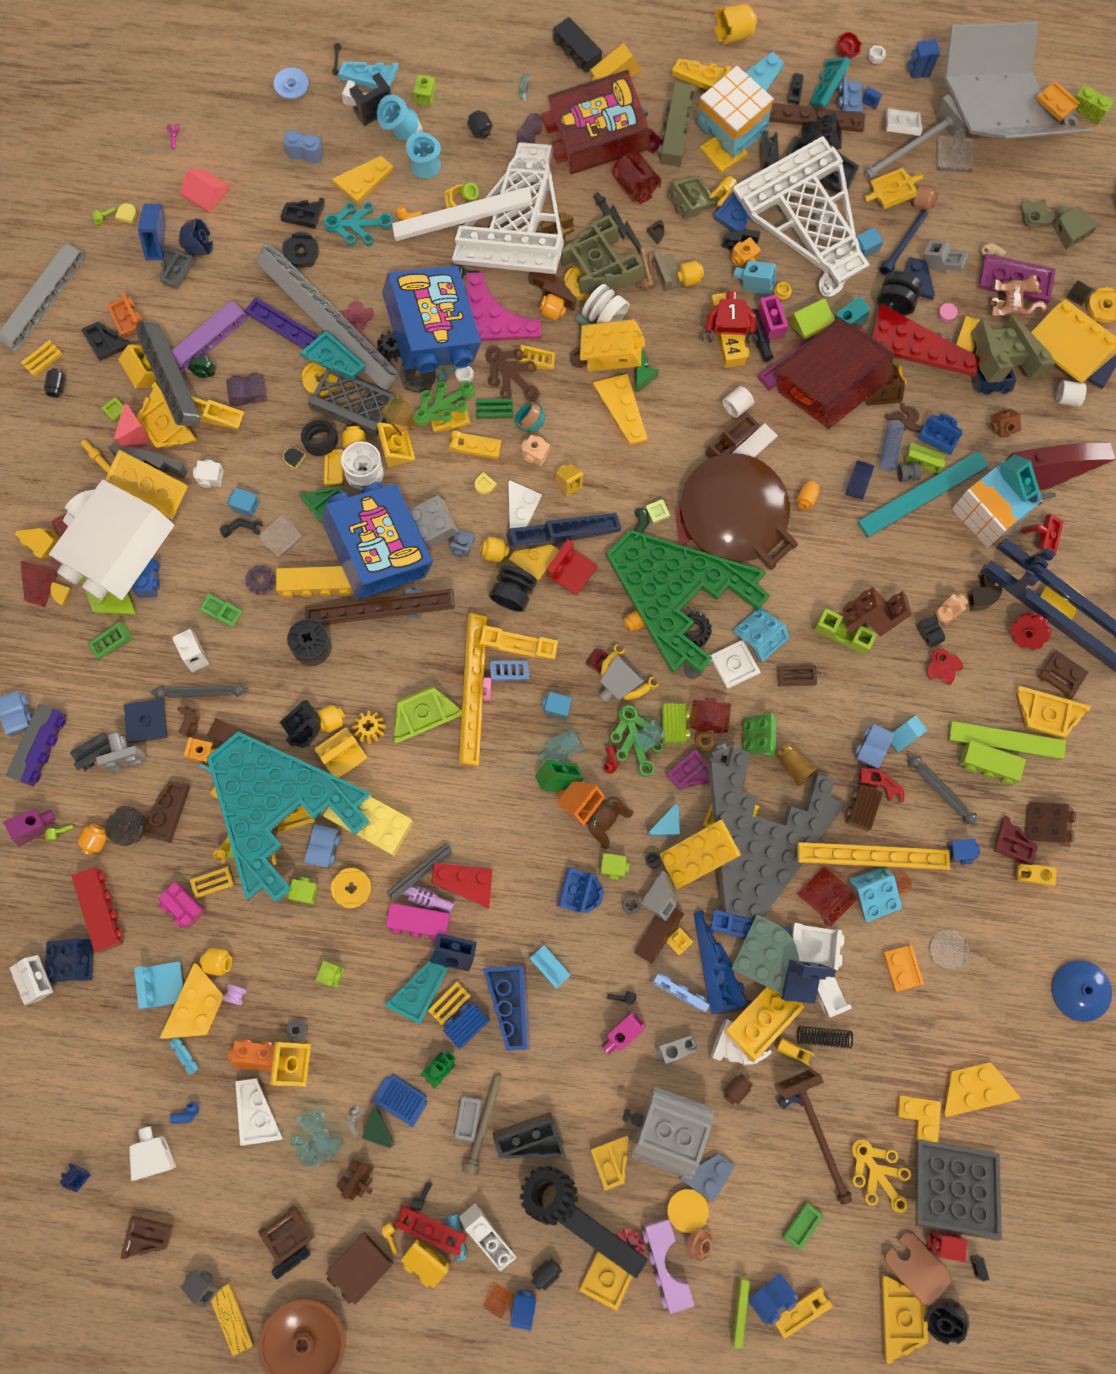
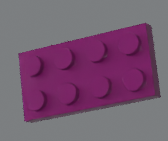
M986 254L983 260L979 289L1005 294L1004 291H997L992 288L993 280L999 279L1001 283H1005L1011 280H1024L1030 275H1036L1039 289L1042 290V293L1031 294L1023 292V298L1034 301L1039 300L1048 304L1051 300L1056 269Z

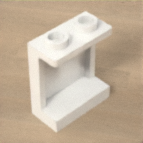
M798 923L791 924L790 936L796 944L799 961L822 963L836 969V971L841 967L842 955H840V947L844 945L842 930L804 926Z

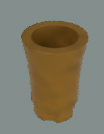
M787 743L775 754L798 787L818 771V768L809 762L790 743Z

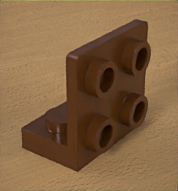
M894 364L867 366L860 370V374L867 385L865 399L867 406L900 403L903 401L905 382Z

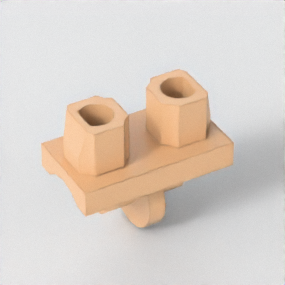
M953 594L934 613L937 615L938 620L944 622L945 626H947L967 609L965 605L968 603V600L962 594L957 597Z

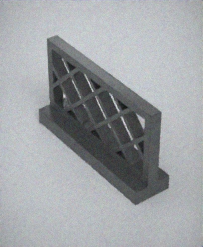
M326 369L313 396H310L308 404L309 408L348 426H360V429L364 430L365 433L377 438L379 434L377 423H383L395 396L355 378L352 380ZM329 374L336 376L338 382L328 384L327 378ZM353 383L355 389L345 392L342 384ZM340 385L343 393L333 396L330 388ZM327 389L331 396L326 399L318 397L320 392ZM369 390L372 396L362 399L360 391ZM357 393L360 400L350 403L347 396ZM345 397L346 405H336V399ZM385 397L388 401L386 404L379 406L376 399ZM374 400L376 408L366 410L364 403ZM362 404L364 412L358 414L353 412V406ZM378 411L380 414L378 422L371 420L368 414Z

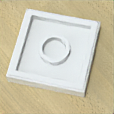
M886 109V131L921 136V113Z
M743 640L710 655L712 657L711 662L726 690L761 673Z

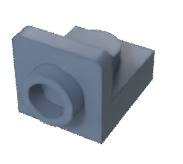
M457 529L459 533L454 536L453 542L449 545L450 552L457 557H468L475 535Z

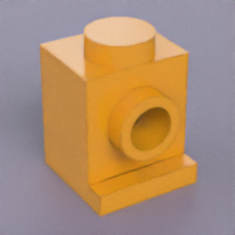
M189 737L184 757L188 760L209 764L207 757L216 750V746L213 743ZM200 747H203L202 753H198Z

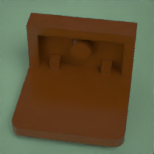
M1030 802L1028 805L1026 837L1032 841L1059 843L1062 847H1070L1071 842H1074L1072 823L1076 821V812L1073 811L1069 804Z

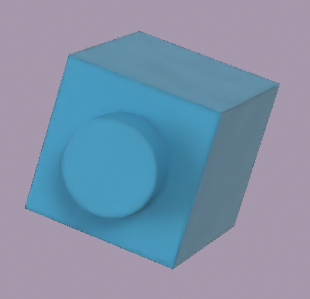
M875 227L856 236L860 251L864 257L878 252L884 242Z
M235 488L228 498V505L232 511L253 518L260 502L256 494Z
M549 692V696L544 697L542 708H545L544 714L567 720L572 698Z

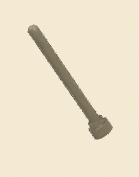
M500 1074L494 1075L470 1159L464 1162L462 1171L473 1175H478L479 1173L478 1158L502 1076Z

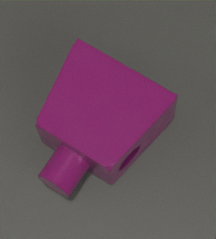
M32 809L4 821V825L11 839L20 847L45 834L47 830L45 825L56 819L51 809L42 814H39L36 809Z

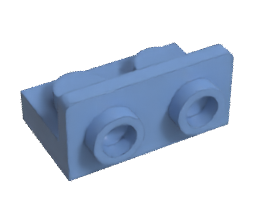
M843 75L842 81L839 82L838 92H840L838 107H840V111L862 113V82L847 81V75Z

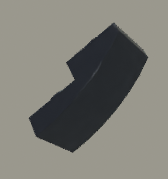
M741 230L724 234L721 247L733 250V247L738 242L742 243L750 237L758 244L761 231Z

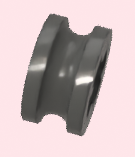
M634 896L627 897L622 903L623 911L629 915L636 914L640 909V901ZM633 900L635 901L634 904H637V908L629 911V907L626 908V903Z

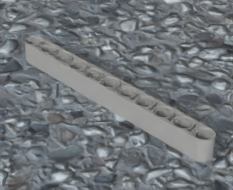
M264 244L256 259L258 265L324 331L329 332L366 365L364 372L380 388L389 390L399 374L398 371L274 246Z

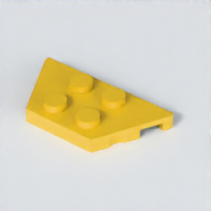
M154 382L151 386L153 390L149 398L146 397L143 408L139 411L136 418L155 447L161 449L196 442V438L187 426L175 423L158 383Z
M1022 686L1016 688L1026 728L1059 738H1065L1091 707Z
M197 963L193 964L160 1036L162 1039L207 1035L222 1002L223 994Z
M991 1062L950 1071L943 1117L1019 1100L1020 1096Z
M881 1275L885 1363L891 1364L898 1357L906 1356L915 1348H920L928 1343L927 1321L925 1322L924 1320L927 1306L921 1304L906 1286L886 1275Z

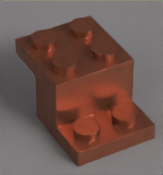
M874 587L862 592L857 599L848 602L843 608L845 625L850 633L867 622L880 637L912 615L907 595L903 591L893 595L886 601Z

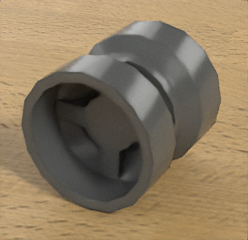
M913 462L910 465L899 464L897 467L899 482H907L908 479L912 481L920 480L921 469L919 463Z

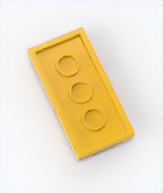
M122 450L118 451L105 478V481L152 505L170 519H174L189 488V485Z
M723 820L715 822L659 854L676 889L682 888L741 856Z
M765 987L727 1027L724 1033L754 1062L802 1011L805 1006L801 1002L784 1001L781 999L782 994Z

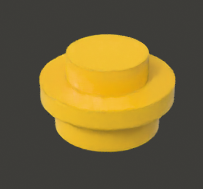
M780 282L775 286L774 295L778 294L780 300H786L791 296L792 289L788 283Z

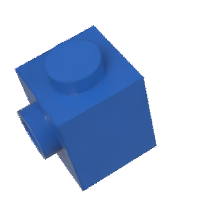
M975 839L946 843L947 849L950 850V863L960 862L961 865L972 864V860L979 858L980 847Z

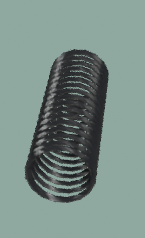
M799 1025L797 1029V1043L800 1044L801 1042V1044L804 1043L805 1045L811 1043L813 1045L814 1042V1045L817 1044V1046L824 1045L825 1047L827 1045L829 1047L830 1044V1047L833 1045L834 1048L835 1046L837 1048H842V1046L845 1048L846 1046L847 1049L848 1047L851 1049L853 1046L852 1030H845L842 1034L841 1029L812 1028V1026L809 1028V1026ZM850 1034H851V1046L849 1045Z

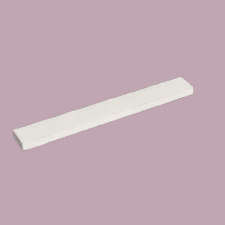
M530 188L517 189L392 223L395 240L399 241L533 205Z

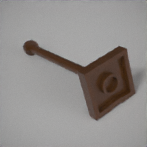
M809 1069L776 1083L774 1086L776 1091L786 1099L799 1094L839 1193L836 1198L840 1201L841 1205L852 1201V1194L850 1191H846L806 1092L808 1089L824 1083L821 1074Z

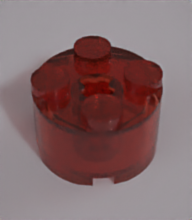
M705 698V701L693 700L690 720L691 728L700 732H707L709 730L714 731L713 733L716 734L727 733L731 704L725 702L717 703L715 698Z

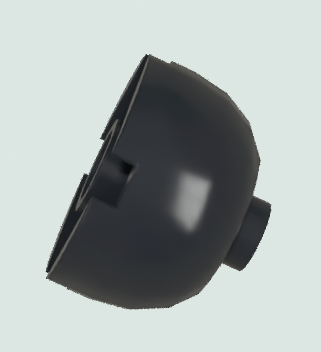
M951 1298L937 1299L929 1306L924 1318L925 1322L927 1321L929 1334L937 1341L948 1345L949 1342H956V1344L963 1342L970 1326L969 1316L965 1308L958 1301Z

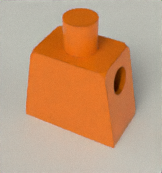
M574 781L567 789L559 791L557 797L558 804L564 812L584 826L604 800L605 795L595 784Z

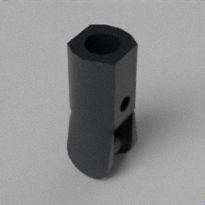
M793 74L788 104L793 102L799 105L804 80L803 74Z

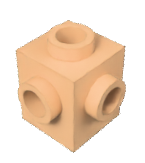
M530 435L529 439H525L521 445L522 457L528 463H535L541 467L550 453V444L546 443L539 436Z

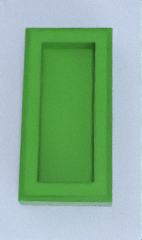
M805 1202L782 1237L800 1251L824 1215Z

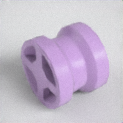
M228 984V991L223 995L222 1000L242 1006V997L246 994L247 990Z

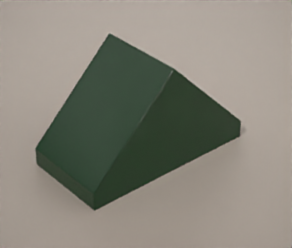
M377 1106L371 1110L362 1139L391 1148L395 1143Z

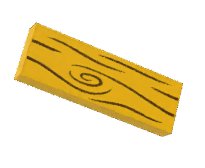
M229 1283L219 1288V1292L211 1300L231 1353L235 1356L253 1347L254 1343Z

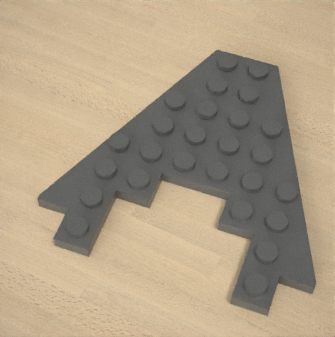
M730 747L725 766L711 761L708 762L714 823L723 820L741 856L718 868L722 910L755 920L757 915L761 917L766 915L802 865V863H797L796 843H817L841 811L845 802L830 798L835 779L814 773L805 810L787 806L783 825L755 817L753 812L758 796L741 792L751 753Z

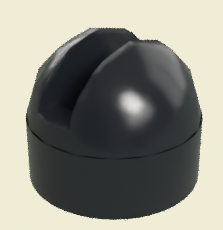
M656 852L647 854L645 859L646 865L651 869L658 868L661 865V856ZM656 859H658V861L655 862L654 864H652V865L650 864V863H652L653 861H655Z

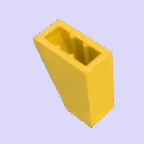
M624 43L591 69L594 75L592 80L597 87L601 85L604 90L611 87L613 80L619 78L628 79L642 71Z

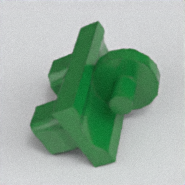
M446 1051L444 1054L440 1052L420 1075L426 1078V1082L431 1083L435 1089L456 1066L453 1063L456 1057L449 1051Z

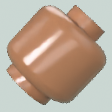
M919 185L916 189L917 196L911 198L910 201H913L914 208L930 210L936 205L938 193L934 187Z

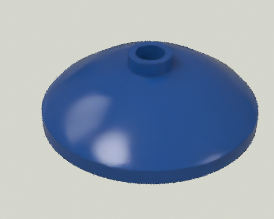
M1072 961L1059 968L1054 975L1052 996L1058 1009L1067 1017L1082 1022L1093 1021L1100 1018L1108 1010L1112 1000V987L1105 972L1097 965L1087 961ZM1086 987L1090 990L1089 994L1085 992Z

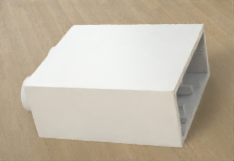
M102 479L49 555L62 564L57 573L71 583L77 585L83 577L86 581L82 588L98 599L103 600L105 595L110 593L123 600L175 525L152 505Z

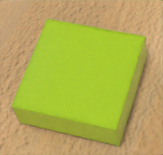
M114 397L101 409L116 423L120 419L124 405Z

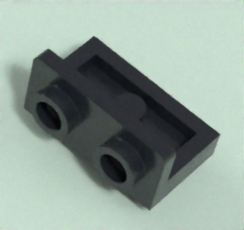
M102 732L70 751L75 760L73 765L77 771L82 768L86 771L95 765L93 761L96 760V757L111 752L107 734Z

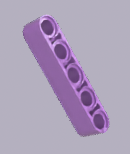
M234 301L224 306L171 351L181 372L187 371L190 359L201 355L205 356L246 321L248 314Z

